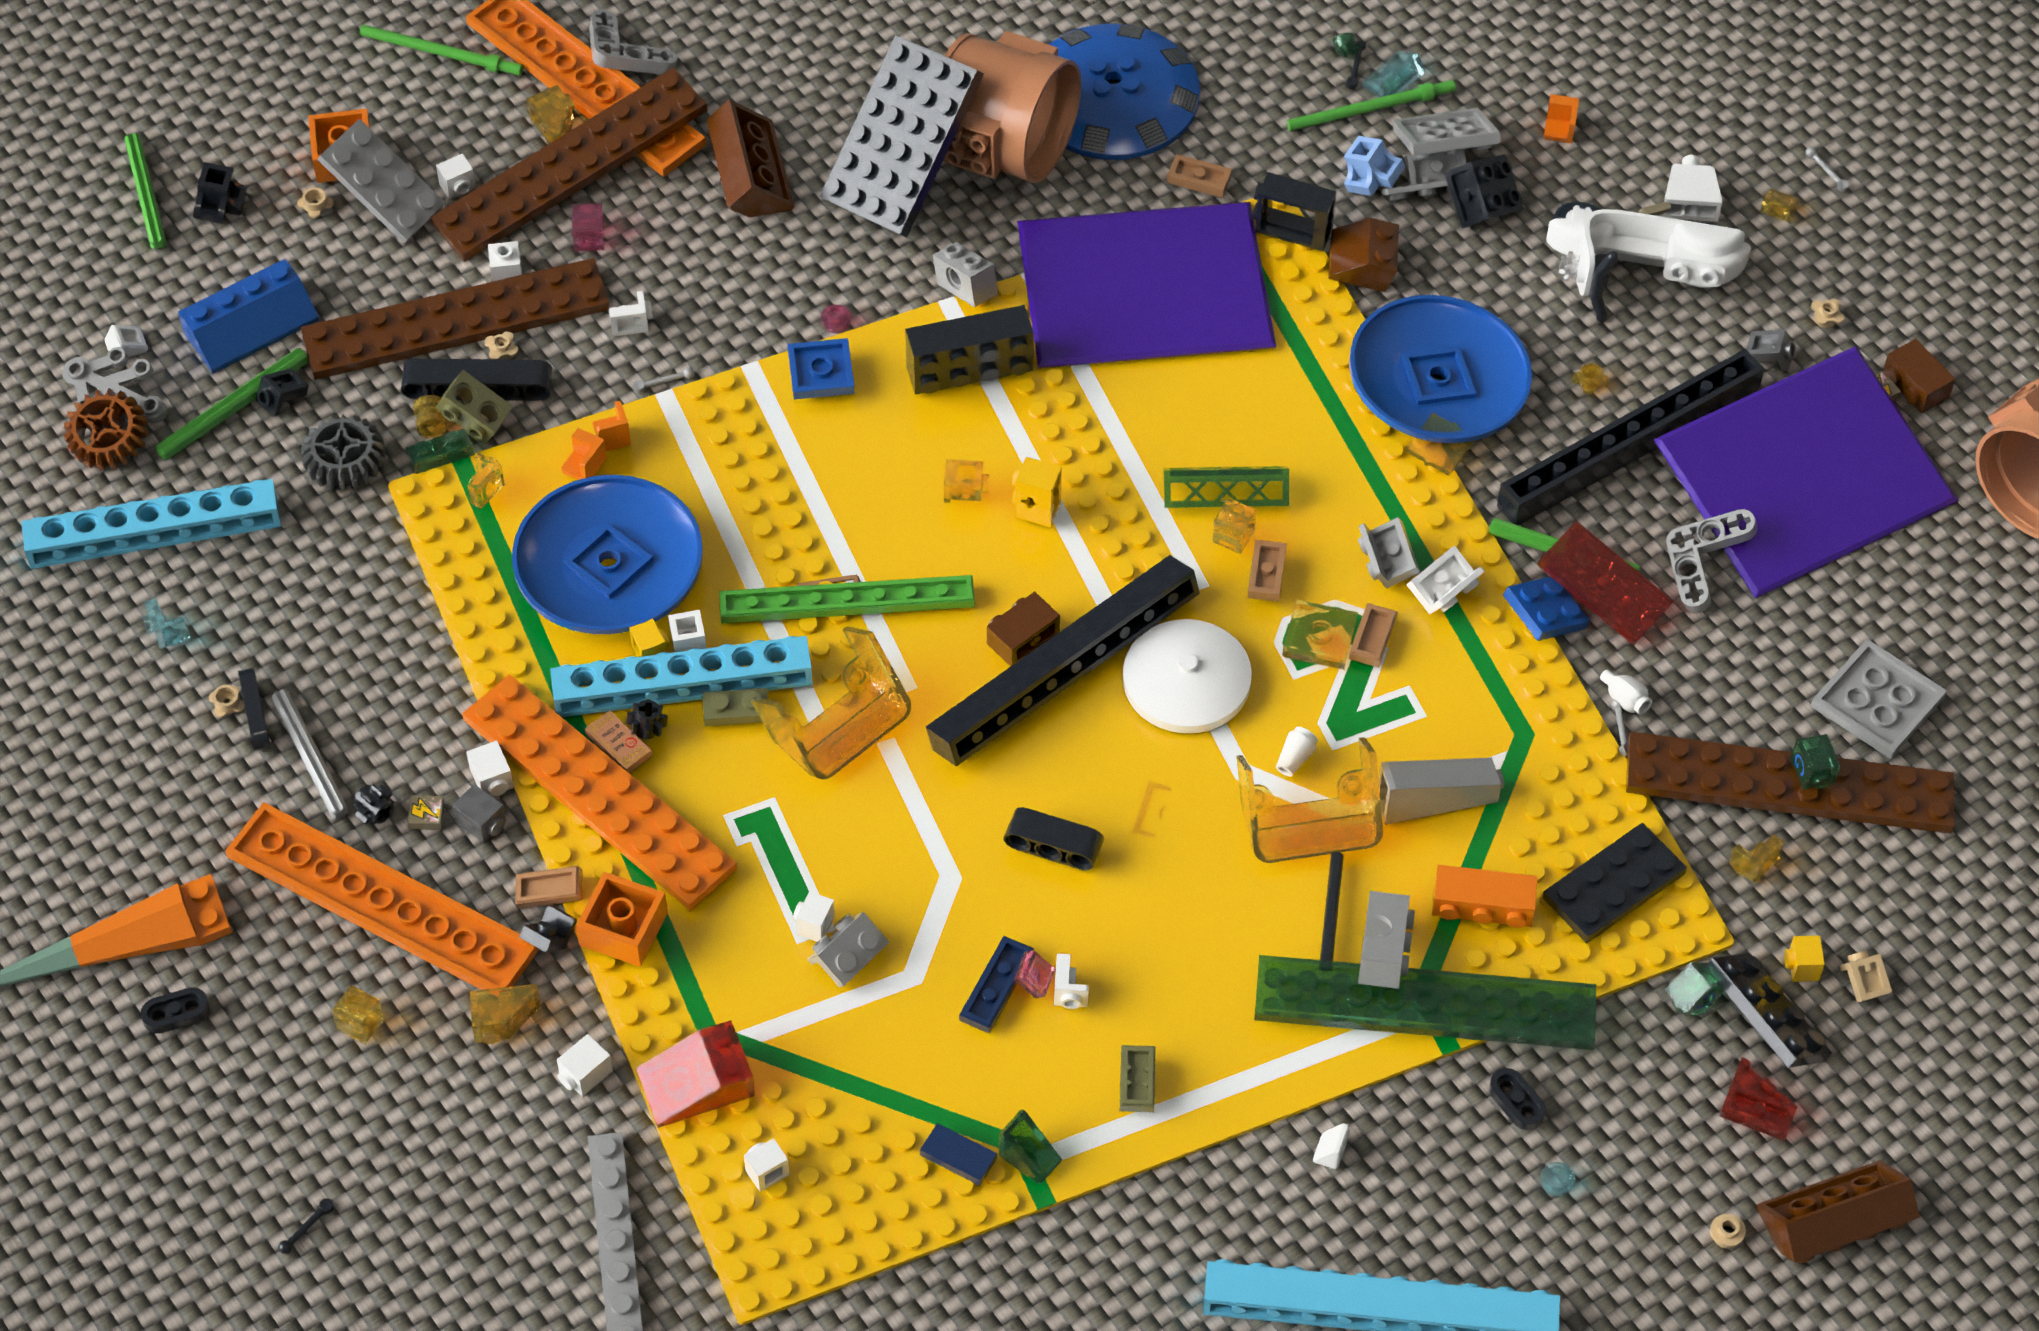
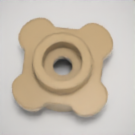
M313 187L303 193L302 198L298 200L297 204L300 209H305L310 217L317 218L325 209L333 206V199L327 198L325 191L321 188Z
M1837 299L1825 300L1823 302L1819 300L1813 301L1811 309L1815 311V322L1824 328H1830L1844 321V314L1840 312V301Z
M504 332L496 336H488L485 339V346L489 347L490 359L510 360L518 353V347L513 343V333Z
M222 685L209 695L210 702L214 703L215 706L214 715L216 717L223 718L227 714L239 713L245 709L244 701L239 696L241 691L238 686Z

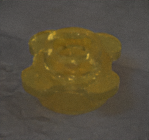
M1594 363L1584 364L1579 372H1575L1572 375L1573 383L1579 384L1583 388V392L1588 395L1594 394L1596 389L1601 386H1607L1609 378L1604 375L1603 369Z

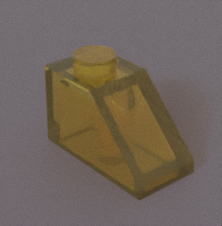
M558 85L526 99L529 119L548 144L571 131L574 124L572 110L575 109V105L571 96L568 93L564 94Z
M538 984L470 991L471 1021L475 1043L494 1044L500 1040L510 1039L541 1007Z

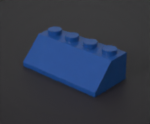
M286 259L178 311L184 335L212 374L301 330L300 327L319 321V316L301 279Z

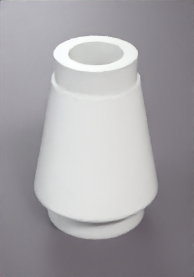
M1296 727L1294 731H1290L1276 764V769L1282 774L1292 777L1301 765L1316 751L1317 737L1303 727Z

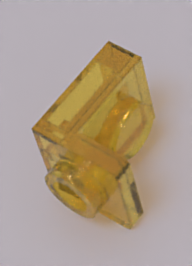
M478 452L474 456L477 473L473 475L467 485L471 503L481 509L505 485L501 464L492 457L487 458Z
M1773 834L1765 843L1760 841L1751 853L1740 844H1737L1732 850L1729 864L1737 874L1747 877L1753 883H1756L1780 859L1784 841Z

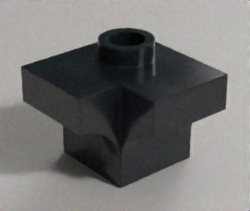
M204 162L198 181L193 218L223 224L226 213L241 216L247 195V186L239 183L234 178V168Z

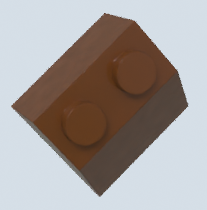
M1368 218L1334 228L1331 232L1328 279L1386 292L1397 272L1399 224Z

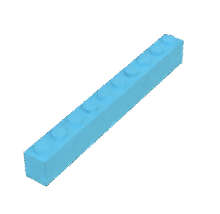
M1220 1259L1215 1262L1207 1261L1203 1315L1365 1331H1559L1560 1295H1552L1544 1290L1521 1292L1511 1287L1481 1288L1473 1283H1465L1459 1286L1445 1284L1440 1280L1418 1282L1410 1281L1408 1278L1401 1276L1387 1279L1377 1278L1369 1273L1346 1275L1340 1274L1335 1270L1305 1271L1297 1266H1289L1284 1269L1270 1267L1264 1263L1243 1265L1235 1264L1230 1260Z

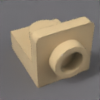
M1867 950L1848 955L1849 962L1839 965L1841 971H1848L1857 1002L1892 993L1881 954L1869 956Z

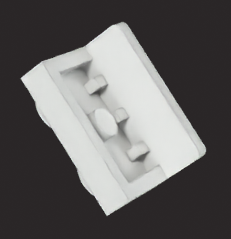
M1453 546L1406 585L1429 614L1439 608L1442 612H1445L1458 602L1455 596L1459 592L1463 591L1464 594H1467L1480 583L1477 577L1485 571L1482 567L1473 570L1459 550Z

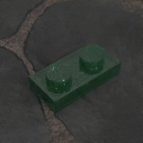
M465 429L451 431L443 436L428 441H420L415 445L406 447L408 458L416 474L475 455L473 444Z

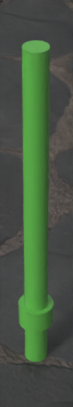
M364 24L360 29V35L483 66L486 67L487 71L495 73L503 71L521 76L524 66L522 64L503 60V57L490 54L487 56Z
M1453 80L1433 85L1429 82L1418 85L1417 89L1287 120V126L1289 131L1417 100L1425 102L1435 99L1437 95L1456 91V86Z

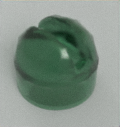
M1353 33L1339 34L1332 41L1334 49L1340 57L1347 58L1348 53L1353 55L1357 50V42Z

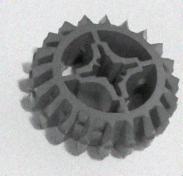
M342 414L340 419H334L330 415L329 422L327 423L319 420L318 428H310L309 436L304 437V446L301 447L302 463L304 469L308 472V476L311 480H316L320 487L327 484L331 491L337 486H340L343 492L347 486H352L357 490L358 483L360 482L368 485L369 477H377L378 469L383 468V459L386 455L385 446H383V436H381L376 426L370 425L367 418L359 421L356 414L350 419H347L344 414Z

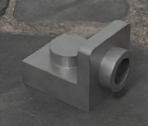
M1786 329L1751 331L1746 350L1758 362L1778 361L1782 371H1789L1791 361L1796 357V346L1790 340Z

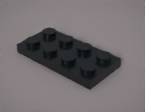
M1642 822L1543 892L1542 898L1587 944L1685 875L1687 867Z
M1750 953L1714 957L1707 963L1705 968L1788 1068L1821 1063L1829 1058L1832 1051L1825 1044L1824 1037L1812 1029L1804 1019L1803 1012L1795 1005H1792L1783 994L1782 987L1767 975L1762 969V963Z

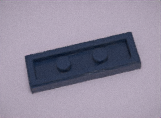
M1003 936L959 1014V1021L990 1034L1034 955V948Z

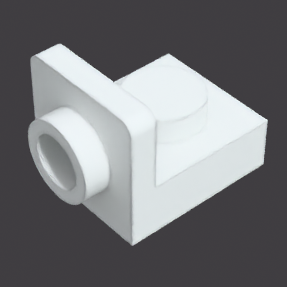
M637 291L638 304L609 308L613 337L649 332L647 320L653 319L650 301H644L643 291Z
M1057 953L1054 1005L1063 1006L1067 1009L1087 1007L1089 986L1075 984L1076 967H1070V954Z

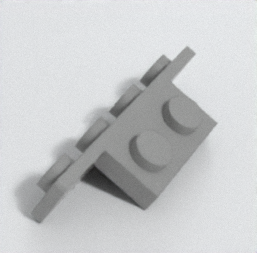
M1465 149L1456 154H1448L1445 151L1437 152L1429 158H1418L1414 155L1404 156L1408 185L1380 189L1381 195H1389L1390 200L1408 198L1407 192L1418 190L1419 196L1435 194L1436 187L1447 186V191H1450L1444 172L1466 164Z

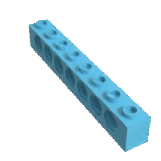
M273 479L256 480L238 485H225L209 490H196L185 494L161 496L155 499L131 501L113 506H100L90 510L71 511L60 515L36 517L21 521L24 552L30 569L281 527L278 499Z
M788 636L783 639L769 641L756 640L745 644H724L714 648H693L682 652H661L651 656H629L619 660H598L588 664H566L550 668L555 711L561 717L607 712L609 710L631 709L634 702L640 703L647 699L655 701L659 705L703 699L702 692L767 688V691L813 685L807 636Z

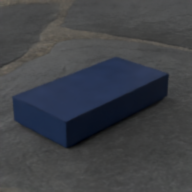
M938 1123L920 1149V1156L979 1186L997 1160L996 1152Z

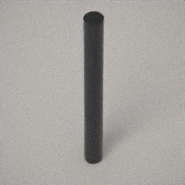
M1333 852L1330 857L1319 971L1323 973L1332 972L1344 860V855L1340 852Z

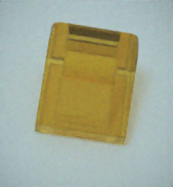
M1772 188L1764 196L1760 211L1788 222L1799 202V198Z

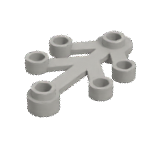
M114 347L109 350L107 356L88 361L83 357H75L65 364L62 372L63 378L69 385L75 386L77 402L81 404L85 402V394L89 395L88 384L100 390L103 395L106 394L108 388L114 390L116 394L121 390L125 392L127 398L130 396L135 398L137 405H140L145 411L143 416L147 418L148 422L159 423L165 419L168 409L161 398L157 396L144 397L121 386L137 379L146 380L152 376L153 367L146 359H138L134 362L132 368L105 377L96 373L113 366L121 368L127 364L128 355L121 347ZM122 354L119 360L114 361L116 355ZM147 366L144 372L139 373L141 367ZM81 368L79 373L73 374L75 370ZM156 404L154 409L148 410L151 405Z

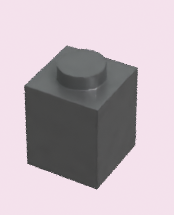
M475 784L452 805L455 823L482 843H485L491 836L498 835L506 823L503 804Z

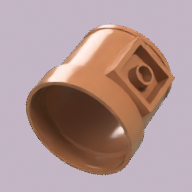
M1005 31L997 42L986 38L981 39L971 33L961 35L954 41L944 56L974 68L984 75L943 162L995 179L1002 170L1005 174L1031 183L1043 181L1059 162L1075 125L1081 98V73L1077 63L1058 56V47L1009 31Z
M2039 378L2024 385L1988 416L1994 428L1979 442L1975 462L1980 484L1996 510L2017 529L2039 539Z

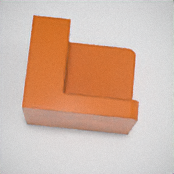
M1550 94L1543 137L1545 140L1572 144L1580 98Z
M621 401L614 402L616 416L592 422L595 436L605 441L606 451L631 445L629 425Z
M577 428L571 436L573 452L561 469L563 474L580 480L593 477L607 459L604 439Z

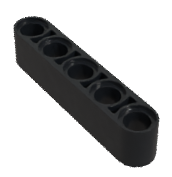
M415 358L407 360L403 365L401 393L405 397L415 400H440L462 370H465L506 401H541L547 399L551 392L553 368L548 362L543 360ZM456 396L457 400H463L462 398Z

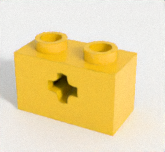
M1026 457L1022 467L1015 469L1012 477V485L1015 486L1012 504H1015L1016 518L1051 528L1061 505V466Z

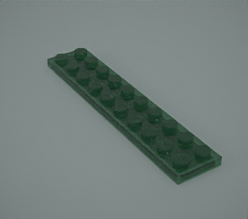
M1259 955L1254 1016L1256 1021L1594 1050L1596 984L1408 968L1407 976L1400 975L1399 989L1358 984L1360 964Z

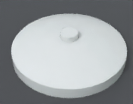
M1181 619L1158 624L1134 641L1124 661L1123 685L1130 704L1145 720L1168 731L1200 733L1222 726L1239 713L1250 693L1252 670L1245 649L1230 633L1208 622Z

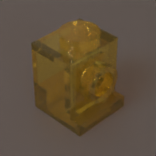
M946 459L944 503H950L951 499L981 501L982 492L988 493L989 474H984L983 461Z

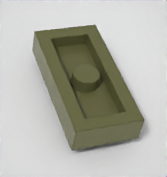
M767 688L702 692L705 726L769 722Z

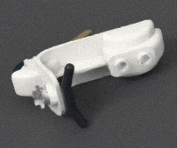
M1570 202L1563 204L1557 209L1553 220L1549 223L1546 240L1553 249L1567 255H1562L1559 273L1565 274L1564 280L1568 281L1569 278L1576 279L1581 296H1588L1590 293L1597 321L1605 322L1608 314L1602 297L1604 287L1608 284V272L1618 260L1664 267L1663 275L1668 280L1684 282L1700 288L1718 287L1737 278L1745 269L1751 251V246L1744 242L1745 233L1739 229L1722 227L1709 222L1697 223L1656 216L1671 210V204L1668 202L1644 207L1638 213L1623 210H1601L1589 203Z

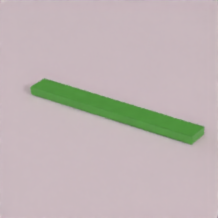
M972 575L719 591L721 623L975 607Z

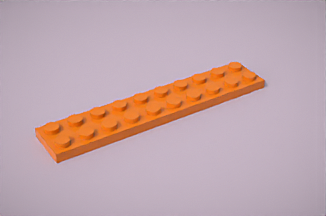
M487 0L466 15V21L469 26L515 62L522 64L524 69L588 119L641 88L618 69L604 68L596 65L592 59V50L528 0ZM687 123L636 156L661 176L665 177L706 146V137Z
M510 674L462 713L463 720L490 743L497 741L502 753L689 911L737 870V863Z
M265 802L261 804L225 850L227 858L500 1000L505 998L539 951V948L521 939L520 934Z

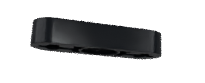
M255 669L240 670L238 675L254 751L271 748Z

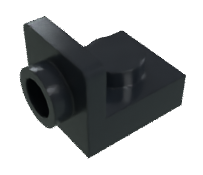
M291 368L263 375L259 384L256 401L274 417L279 415L282 402L306 396L309 385Z
M553 905L548 906L539 923L524 925L520 938L546 953L566 949L577 919Z

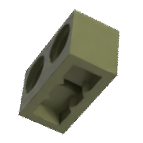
M462 370L453 380L435 408L447 420L456 422L472 438L480 440L485 444L496 433L513 408V405L465 370ZM456 396L462 398L465 404L460 403ZM481 414L485 415L490 422L485 421Z

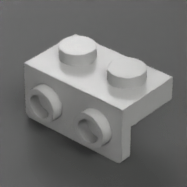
M1399 517L1372 530L1365 523L1358 526L1362 536L1358 538V542L1363 553L1369 556L1370 562L1366 565L1373 580L1379 579L1387 589L1420 573L1404 524Z
M864 912L851 916L849 913L840 919L834 926L837 931L830 938L826 935L816 942L812 947L814 953L807 959L811 964L819 963L839 988L845 986L889 943L887 938Z

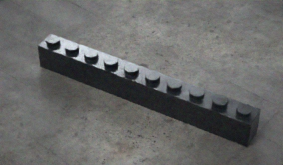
M1746 349L1734 354L1501 483L1497 507L1512 524L1520 525L1657 449L1658 446L1654 439L1759 391L1764 368Z
M1171 555L1164 558L925 726L933 751L957 767L1199 595L1200 592L1194 569Z

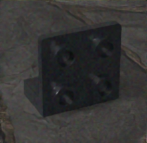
M1505 154L1471 161L1444 172L1462 229L1472 227L1491 218L1520 212L1524 209L1521 194L1517 189L1512 174V167Z

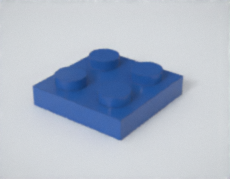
M848 338L787 344L794 400L855 394Z
M1556 575L1508 586L1503 594L1537 641L1584 630L1590 622Z

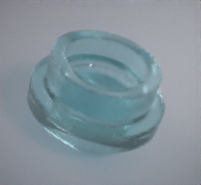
M1553 1162L1543 1168L1540 1175V1183L1548 1194L1562 1196L1572 1190L1575 1183V1175L1568 1165Z

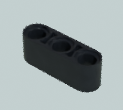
M1020 807L1015 809L1003 840L1009 847L1085 871L1093 869L1104 842V837L1099 831L1091 827Z

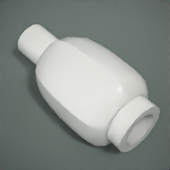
M1605 670L1601 674L1600 680L1608 685L1610 697L1613 700H1617L1624 710L1630 713H1638L1639 715L1649 710L1652 705V699L1649 698L1648 689L1642 683L1628 675L1616 676L1610 670Z

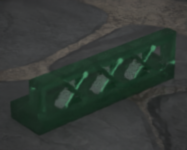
M1287 466L1163 468L1164 508L1289 506V468ZM1251 481L1263 482L1258 487H1256ZM1269 481H1282V499H1269L1261 490ZM1189 482L1201 483L1196 488H1194ZM1207 482H1215L1224 490L1215 500H1206L1198 492ZM1220 482H1232V483L1226 488V487H1225L1222 483H1220ZM1238 482H1247L1254 489L1247 499L1239 500L1230 490ZM1171 483H1185L1192 490L1184 500L1171 501ZM1196 494L1201 500L1190 499ZM1228 494L1233 500L1221 499ZM1257 494H1259V495H1261L1264 499H1253V498H1254Z

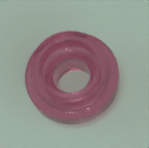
M830 305L821 313V323L831 333L845 331L851 322L850 311L842 305Z

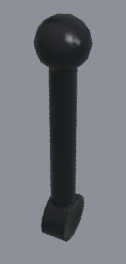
M1358 40L1355 43L1356 55L1352 73L1346 82V86L1349 89H1355L1358 86L1357 72L1362 51L1366 48V43L1363 40Z
M325 1198L321 1200L320 1208L288 1240H283L279 1243L278 1249L281 1253L288 1254L292 1250V1245L323 1214L333 1211L334 1205L331 1199Z

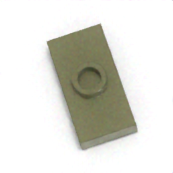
M1121 1045L1120 1111L1154 1112L1155 1046Z

